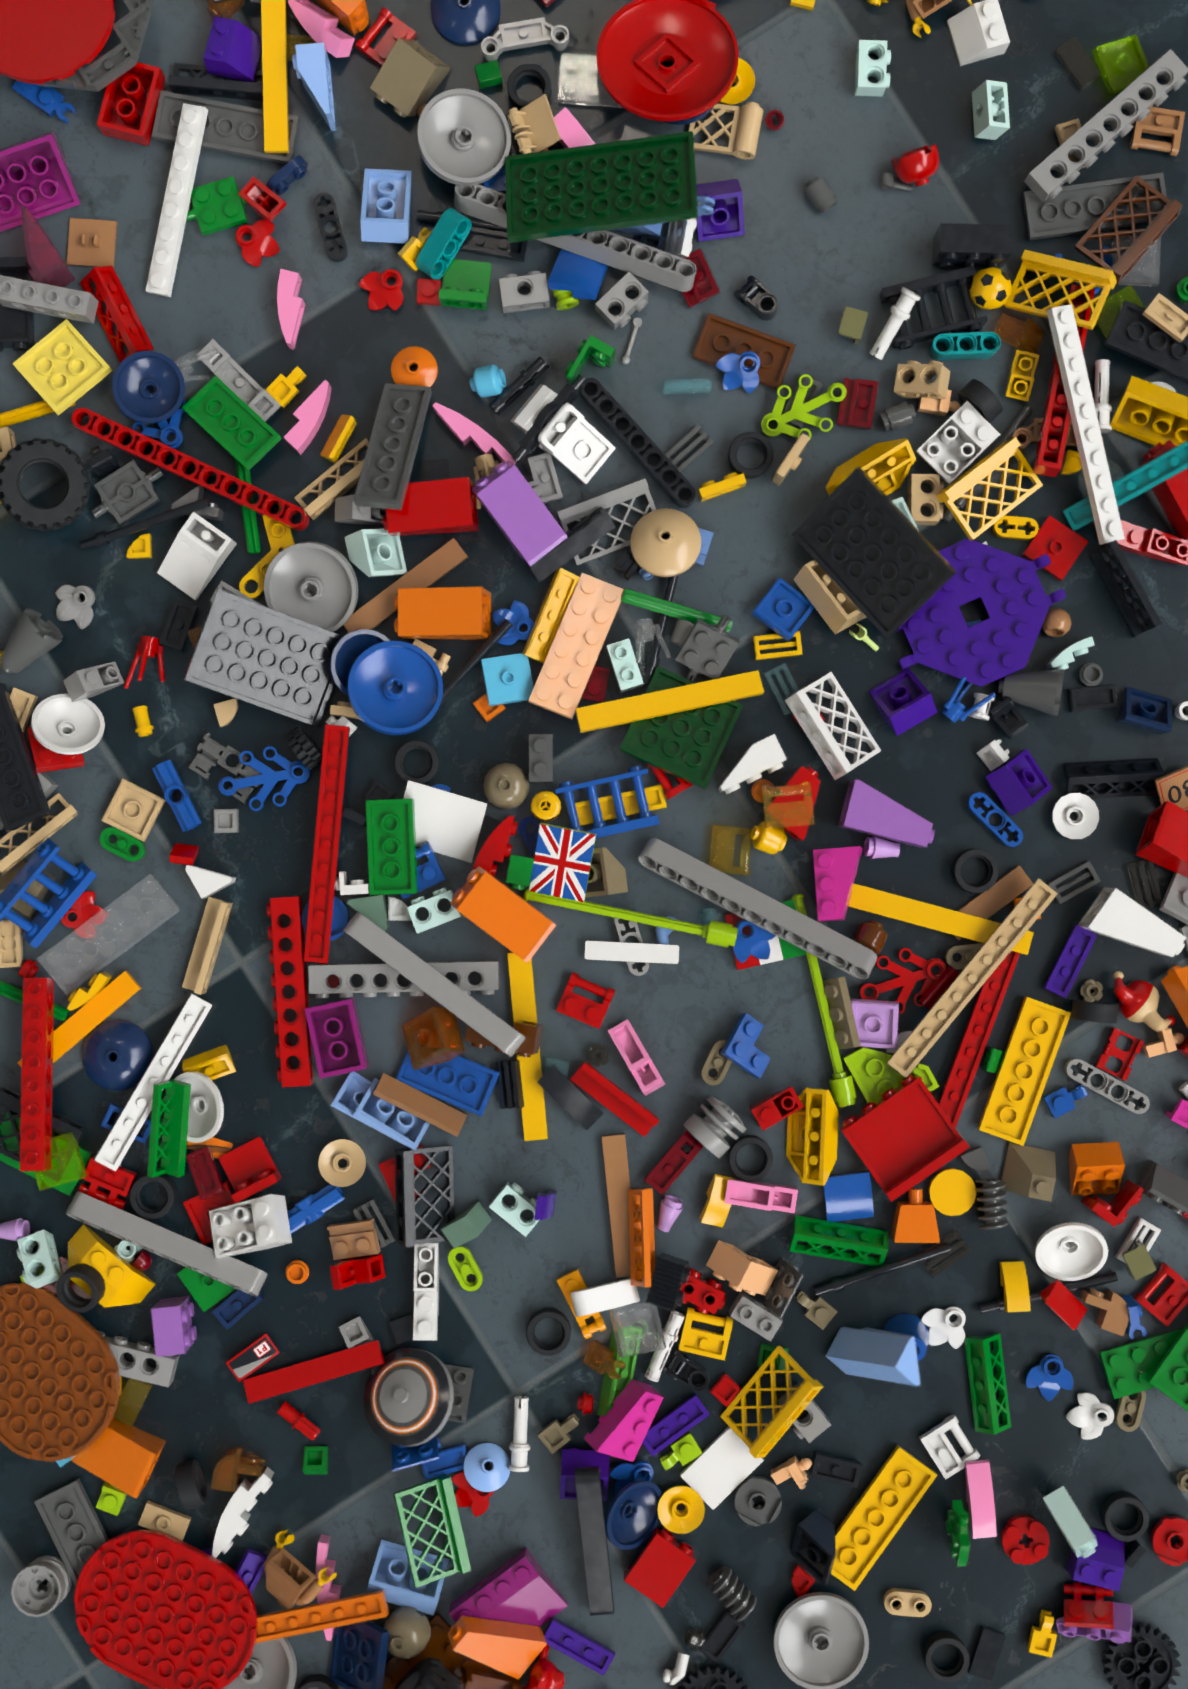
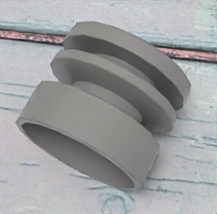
M710 1095L707 1101L713 1108L710 1110L703 1103L700 1105L706 1116L702 1118L693 1113L683 1125L701 1144L720 1159L730 1148L724 1137L728 1135L737 1140L739 1137L732 1129L736 1127L744 1133L747 1128L743 1125L740 1117L726 1103Z
M52 1555L38 1557L19 1572L13 1581L11 1591L13 1602L18 1610L27 1616L40 1617L47 1615L67 1597L71 1590L72 1579L63 1560L59 1557ZM45 1579L48 1581L46 1586L43 1584Z

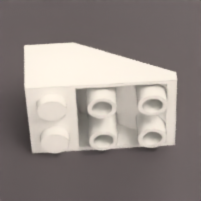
M966 401L916 452L950 485L997 439L1000 433Z
M193 512L179 531L157 573L191 598L197 600L237 543Z
M775 734L754 743L748 748L718 787L719 793L725 790L726 794H729L741 788L739 783L745 780L749 784L762 777L761 772L765 770L770 774L784 767L782 762L787 760Z
M270 1194L209 1211L216 1258L270 1249L292 1243L285 1196Z

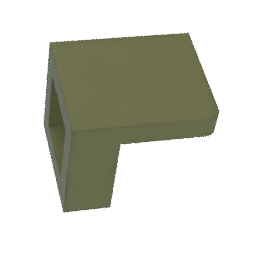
M846 306L841 317L838 334L855 339L854 344L858 345L863 334L868 312Z
M1139 1240L1134 1242L1135 1248L1123 1253V1258L1127 1264L1125 1268L1129 1276L1135 1281L1157 1270L1145 1245Z

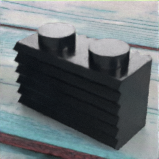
M665 1253L660 1254L656 1260L646 1303L670 1311H674L678 1306H681L685 1297V1292H682L683 1283L687 1284L691 1270L687 1269L689 1261Z

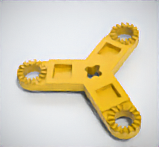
M263 515L271 551L241 579L239 584L240 592L251 599L258 598L264 592V579L272 560L280 553L281 549H286L295 544L291 528ZM256 581L258 584L257 591L247 593L245 590L247 582Z

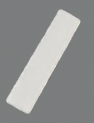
M586 941L585 959L678 964L679 946Z

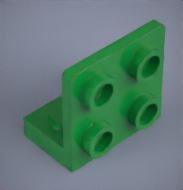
M453 259L443 275L442 289L439 290L440 305L487 310L491 263Z
M592 335L589 336L587 341L583 339L577 350L579 354L576 361L571 360L565 371L567 373V384L571 385L578 375L581 374L590 357L593 358L592 362L597 366L611 368L615 361V348Z

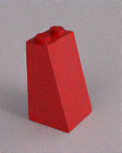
M1170 440L1163 445L1159 442L1143 456L1145 461L1140 467L1176 446ZM1187 468L1152 488L1177 537L1185 540L1188 539Z
M469 477L408 483L402 510L386 508V516H383L384 530H388V534L391 536L479 531L476 495L471 490L475 487V484Z
M1170 801L1164 802L1152 811L1148 816L1135 855L1188 878V812Z

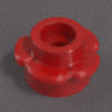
M28 958L18 975L23 978H34L40 968L36 966L37 961H32Z
M585 1391L583 1396L578 1397V1410L582 1411L583 1416L586 1413L592 1414L594 1395L587 1394Z

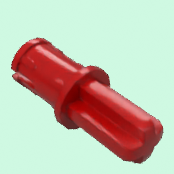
M287 1401L276 1412L292 1425V1429L296 1428L312 1441L321 1431L320 1428L304 1416V1412L301 1414L288 1404Z

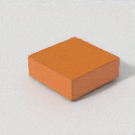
M486 694L473 702L486 722L506 709L503 704L488 706Z

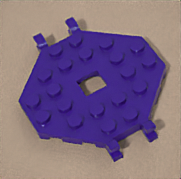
M969 538L938 551L957 573L896 631L898 632L903 629L913 652V655L899 660L902 670L915 664H920L957 679L965 676V681L982 687L1024 669L1050 605L1065 600L1067 597L1063 588L1046 596L1037 576L1036 570L1050 565L1051 561L1048 554L1029 561L975 540L970 541ZM981 598L989 619L968 628L959 606Z

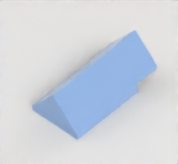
M354 1071L350 1072L330 1106L416 1150L430 1123L373 1095L379 1082L377 1078H374L371 1082Z
M844 1326L838 1331L826 1354V1357L848 1375L913 1386L920 1385L915 1336L868 1327L855 1329Z

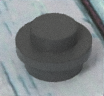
M1087 663L1079 671V679L1086 686H1095L1103 678V671L1096 663Z

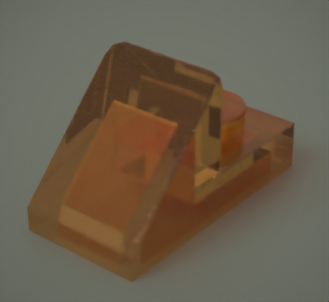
M1004 313L1001 314L994 333L998 334L1001 341L1036 354L1045 333L1030 318L1023 322Z

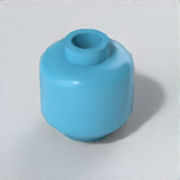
M492 364L476 368L473 372V377L470 378L472 391H476L481 398L501 394L503 388L506 387L504 371Z

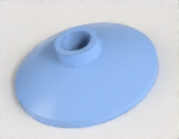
M493 1443L478 1444L465 1457L463 1465L465 1478L478 1491H495L502 1487L509 1477L510 1470H508V1466L510 1465V1460L507 1453L500 1446ZM486 1462L492 1464L491 1471H487L484 1468Z

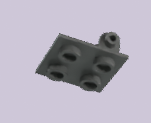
M780 1258L778 1264L774 1267L778 1272L766 1296L761 1295L759 1300L777 1316L782 1318L803 1275L798 1271L799 1267L793 1264L790 1265L783 1258Z

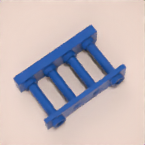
M642 766L628 768L629 773L575 785H573V781L560 783L559 788L555 789L556 795L561 793L564 795L571 829L584 831L583 827H580L572 792L583 788L587 790L594 821L593 829L585 832L595 833L596 838L659 825L658 815L653 816L652 811L649 812L641 777L648 774V769L642 770ZM628 778L633 780L640 814H638L639 819L632 821L629 820V817H626L618 782ZM606 783L610 785L617 819H615L616 824L609 826L606 825V822H603L595 787Z
M47 838L45 842L38 846L35 854L0 894V921L5 917L22 928L24 932L21 935L36 949L97 876L84 862L75 867L58 855L57 852L60 848L50 838ZM50 861L70 874L63 885H59L41 872ZM34 880L55 893L48 903H43L26 891ZM19 898L39 911L32 922L27 921L11 910V907Z

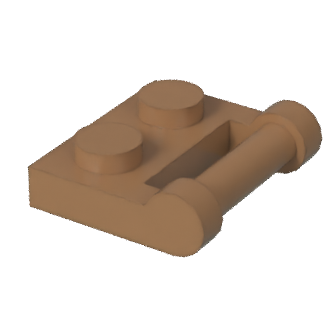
M1151 107L1149 109L1151 113L1141 122L1136 120L1134 122L1130 149L1138 150V148L1168 152L1171 156H1177L1180 149L1185 112ZM1148 133L1172 137V141L1169 143L1141 138V134Z

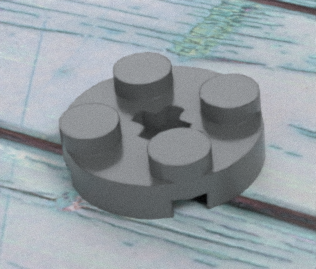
M754 1475L747 1477L737 1487L734 1495L737 1513L749 1525L761 1526V1524L767 1522L769 1524L778 1517L781 1511L780 1491L776 1484L766 1477ZM762 1496L763 1505L758 1504L757 1507L754 1506L753 1497Z

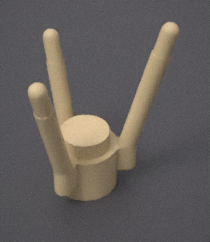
M484 454L475 458L476 466L473 467L475 482L480 479V474L481 477H488L499 464L498 461H494L492 454ZM476 497L477 509H480L481 502Z

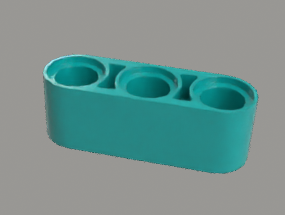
M453 208L447 209L442 214L416 259V267L434 280L443 277L471 230L472 223L470 219Z
M994 332L943 333L935 337L929 346V353L933 359L939 361L988 359L994 356L1000 348L1001 339ZM983 341L991 342L993 345V349H986L983 345ZM960 342L968 343L970 350L965 351L961 349ZM936 343L945 344L947 351H939Z

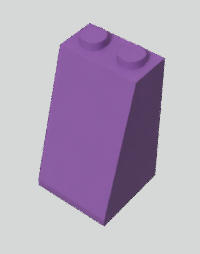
M511 461L499 463L494 468L492 474L478 479L475 482V487L471 489L516 553L528 565L532 566L568 538Z
M857 779L849 781L838 827L919 848L927 847L928 843H932L935 830L932 829L933 824L864 782Z

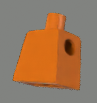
M922 1188L909 1189L908 1201H897L891 1239L894 1243H940L935 1208L930 1201H923Z

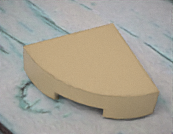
M237 698L213 704L220 727L228 725L234 718L238 710Z

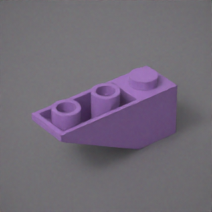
M1113 1602L1114 1629L1066 1627L1064 1625V1617L1056 1619L1058 1633L1066 1637L1084 1636L1090 1640L1108 1639L1120 1644L1131 1642L1132 1606L1131 1604Z

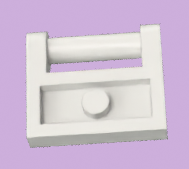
M955 1415L948 1416L942 1423L919 1436L945 1480L965 1468V1462L976 1461L980 1457L977 1449H973L958 1425L959 1420ZM946 1431H952L965 1452L963 1457L959 1458L944 1434Z

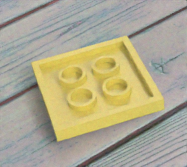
M67 319L12 363L58 416L112 372L110 366Z

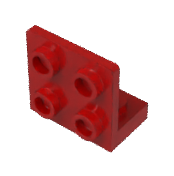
M260 1136L219 1157V1161L235 1190L231 1195L235 1204L277 1183L282 1178Z
M1127 1180L1109 1204L1097 1196L1093 1199L1085 1196L1081 1203L1102 1220L1116 1227L1117 1224L1120 1225L1124 1222L1128 1215L1126 1212L1132 1205L1135 1206L1141 1200V1193L1144 1189Z

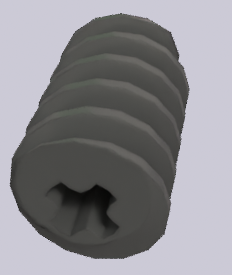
M995 1178L976 1179V1182L983 1184L982 1187L976 1188L977 1192L983 1193V1196L978 1197L977 1201L984 1203L983 1206L977 1207L978 1211L984 1212V1215L979 1216L978 1220L985 1222L984 1225L978 1226V1228L991 1230L1007 1226L1008 1220L1003 1217L1008 1215V1211L1002 1209L1007 1206V1201L1002 1199L1007 1196V1193L1001 1190L1006 1187V1182Z
M729 1566L721 1567L711 1574L706 1582V1586L714 1584L711 1592L714 1594L720 1591L717 1599L721 1601L726 1598L723 1606L727 1608L732 1605L729 1613L731 1615L739 1613L735 1619L737 1622L744 1620L756 1605L757 1598L755 1595L751 1594L747 1587H744V1583L738 1580V1576L732 1573V1569Z

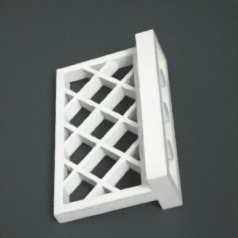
M832 672L785 700L834 780L849 773L881 751ZM828 680L832 687V694L823 691L824 681ZM806 692L817 694L816 704L810 701ZM822 696L831 699L830 709L821 706ZM836 701L843 704L845 707L844 713L835 711ZM820 711L829 714L828 724L824 723L820 717ZM835 716L844 719L843 728L833 726ZM849 721L855 723L857 733L848 731ZM833 731L842 734L841 744L837 743L832 736ZM847 736L856 739L855 748L846 746ZM861 741L869 745L872 750L870 753L860 750ZM845 751L854 754L853 764L849 763L845 756Z

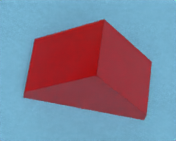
M254 176L238 193L263 220L270 222L287 205L283 199Z

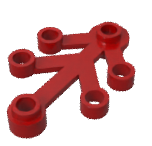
M901 948L898 951L899 960L903 962L910 961L922 968L912 972L890 961L887 956L880 955L877 957L876 966L879 969H887L900 977L876 985L864 983L859 989V995L861 999L876 1000L880 993L903 986L897 999L894 1000V1002L901 1003L902 1009L899 1011V1014H902L905 1011V1004L916 981L925 979L920 992L915 993L912 998L916 1006L923 1007L925 1005L922 1003L918 1004L916 998L919 995L923 996L947 969L944 961L938 958H932L927 961L913 954L910 949ZM905 950L909 952L907 959L901 957L902 952ZM881 958L887 960V964L884 967L879 965ZM934 965L939 968L937 974H932L931 968ZM866 988L872 989L870 996H865L864 990Z

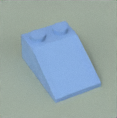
M324 42L295 45L296 54H292L294 70L296 69L297 78L302 80L304 88L331 131H336L330 60Z
M365 168L360 220L361 241L405 244L409 241L412 171Z

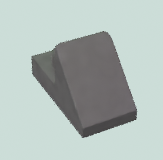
M197 486L174 502L171 509L203 499L204 489L201 486ZM210 502V507L195 511L202 518L222 522L224 512L215 503Z

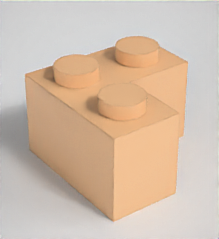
M720 1240L717 1242L706 1266L714 1271L712 1274L715 1277L724 1281L727 1279L730 1282L729 1286L739 1292L743 1290L753 1296L756 1293L766 1296L778 1272L776 1268L762 1259L749 1256L734 1245Z

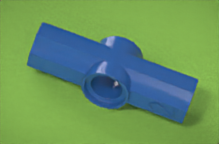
M172 760L162 762L153 767L152 770L164 792L165 800L170 804L182 831L186 832L202 824L190 799V793L185 788ZM177 789L182 792V799L179 802H175L172 798L173 792Z
M329 1184L314 1195L310 1194L296 1203L294 1208L287 1211L291 1234L305 1224L309 1225L325 1214V1211L344 1200L345 1196L342 1189Z

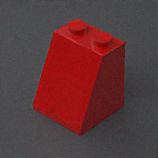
M809 766L797 768L762 810L765 815L776 824L782 826L797 841H803L806 837L821 782L817 778L819 774Z

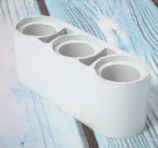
M630 1278L570 1293L575 1317L640 1301L637 1286L631 1285Z

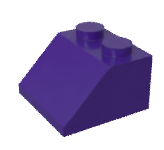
M214 16L203 57L208 74L254 83L262 53V37L237 20Z
M732 179L697 184L698 197H709L715 200V205L712 206L714 209L713 214L702 215L696 218L698 242L745 235L743 196L739 180Z
M909 668L868 691L883 719L896 736L938 713L931 693Z
M1028 749L1023 750L986 776L990 787L996 792L1002 801L1003 807L1008 810L1011 816L1033 805L1053 788Z
M562 1449L560 1499L577 1500L575 1468L599 1466L603 1501H607L609 1455L597 1452L595 1449Z
M1089 1527L1097 1541L1098 1546L1094 1548L1096 1552L1086 1558H1083L1082 1555L1077 1558L1071 1548L1066 1571L1073 1580L1119 1591L1125 1570L1124 1541L1112 1537L1109 1532Z

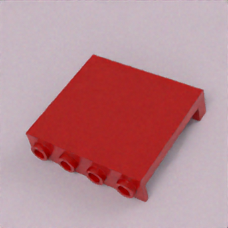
M910 1074L907 1078L900 1081L902 1085L895 1090L893 1088L886 1090L881 1095L882 1099L876 1103L872 1101L866 1104L861 1109L862 1113L856 1117L854 1115L849 1116L842 1122L843 1126L840 1127L844 1136L891 1202L969 1148L965 1139L960 1136L923 1083L922 1078L917 1074L915 1076Z

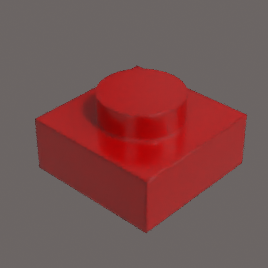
M417 279V305H440L439 290L442 285L441 280Z

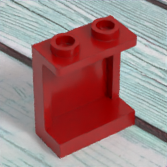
M657 1527L652 1538L632 1567L629 1565L624 1571V1581L664 1608L695 1563L694 1549L685 1542L679 1543L675 1540L674 1535L665 1528L661 1530Z

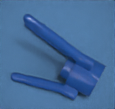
M963 676L949 700L943 705L944 708L941 712L955 723L958 719L964 721L968 715L989 702L996 694L991 693L964 712L963 710L966 707L960 701L972 686V683L967 682L961 690L966 680V677Z

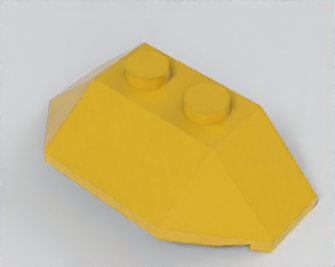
M903 438L876 443L838 466L825 487L828 495L857 467H861L886 495L899 489L907 477L911 465L916 460L908 439Z
M805 1088L799 1096L804 1107L788 1116L786 1156L799 1175L801 1183L824 1186L837 1160L839 1111L829 1090Z
M85 1224L69 1240L68 1269L76 1264H87L100 1272L106 1289L104 1296L98 1303L104 1308L141 1303L156 1285L144 1273L131 1266L130 1262L121 1258L114 1251L113 1247ZM71 1277L74 1283L92 1297L91 1289L85 1281L77 1277Z

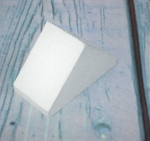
M186 865L185 868L201 899L208 898L233 884L236 880V877L193 865Z

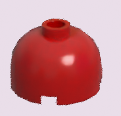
M936 143L931 145V149L926 145L903 153V157L899 158V161L897 157L891 159L896 176L907 184L915 183L916 187L929 183V177L934 175L939 168L940 158Z

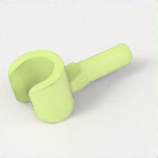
M856 623L860 630L857 634L849 630L850 635L857 640H863L874 651H877L879 646L869 638L866 628Z

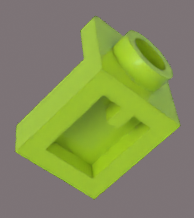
M105 1482L95 1508L118 1516L127 1493Z

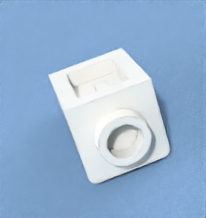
M339 872V877H336L335 886L336 891H340V895L369 894V884H365L364 880H351L350 885H347L346 872Z

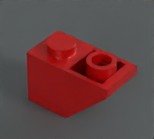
M790 1086L765 1097L749 1108L764 1131L804 1106L793 1087Z

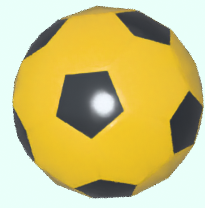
M986 267L979 270L973 276L969 287L970 296L974 304L985 310H995L1002 307L1008 301L1012 290L1011 281L1007 273L996 267Z

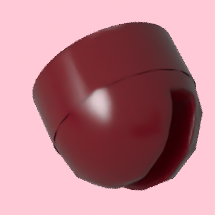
M772 110L766 115L765 122L770 130L777 131L784 126L785 118L779 110ZM776 116L779 122V125L776 127L775 123L772 120V117Z
M142 1249L132 1261L131 1266L140 1271L147 1270L152 1262L151 1256Z

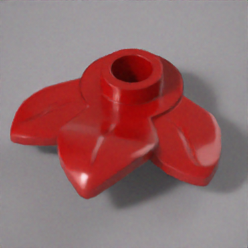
M259 220L252 226L242 225L235 233V240L242 248V257L254 267H260L262 256L272 257L280 252L277 242L270 236L274 231L275 225L269 221ZM246 234L251 235V239L249 241L243 240V237Z
M388 269L383 273L371 272L363 277L359 283L362 289L370 292L368 306L372 311L381 310L387 305L396 311L403 303L404 296L401 291L403 278L397 270ZM391 278L396 280L394 285H388L387 281Z
M85 891L61 918V922L64 926L73 928L77 935L91 938L96 936L94 926L104 922L109 913L102 907L93 905L95 900L94 891ZM71 912L77 914V918L74 921L68 919V914Z
M464 1471L455 1474L452 1477V1481L459 1487L455 1492L457 1507L471 1506L475 1517L485 1513L489 1507V1497L492 1496L494 1491H478L467 1482Z

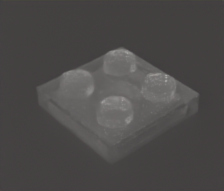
M1132 236L1119 237V247L1131 246ZM1115 237L1112 238V248H1116ZM1161 237L1119 285H1159ZM1116 253L1111 254L1112 266L1117 262Z
M640 1303L609 1310L620 1358L667 1348L657 1306L649 1303Z

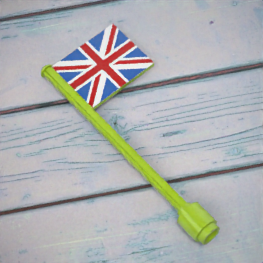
M540 823L530 887L524 892V899L526 901L531 900L701 935L703 936L702 938H707V944L727 948L729 946L735 947L738 928L733 927V924L711 920L710 925H700L585 901L596 834Z

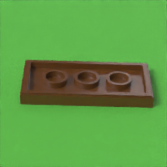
M708 313L692 359L716 367L718 360L728 353L740 355L745 351L755 352L760 359V367L757 371L759 383L778 390L783 382L796 345ZM746 359L744 365L750 366L753 361Z

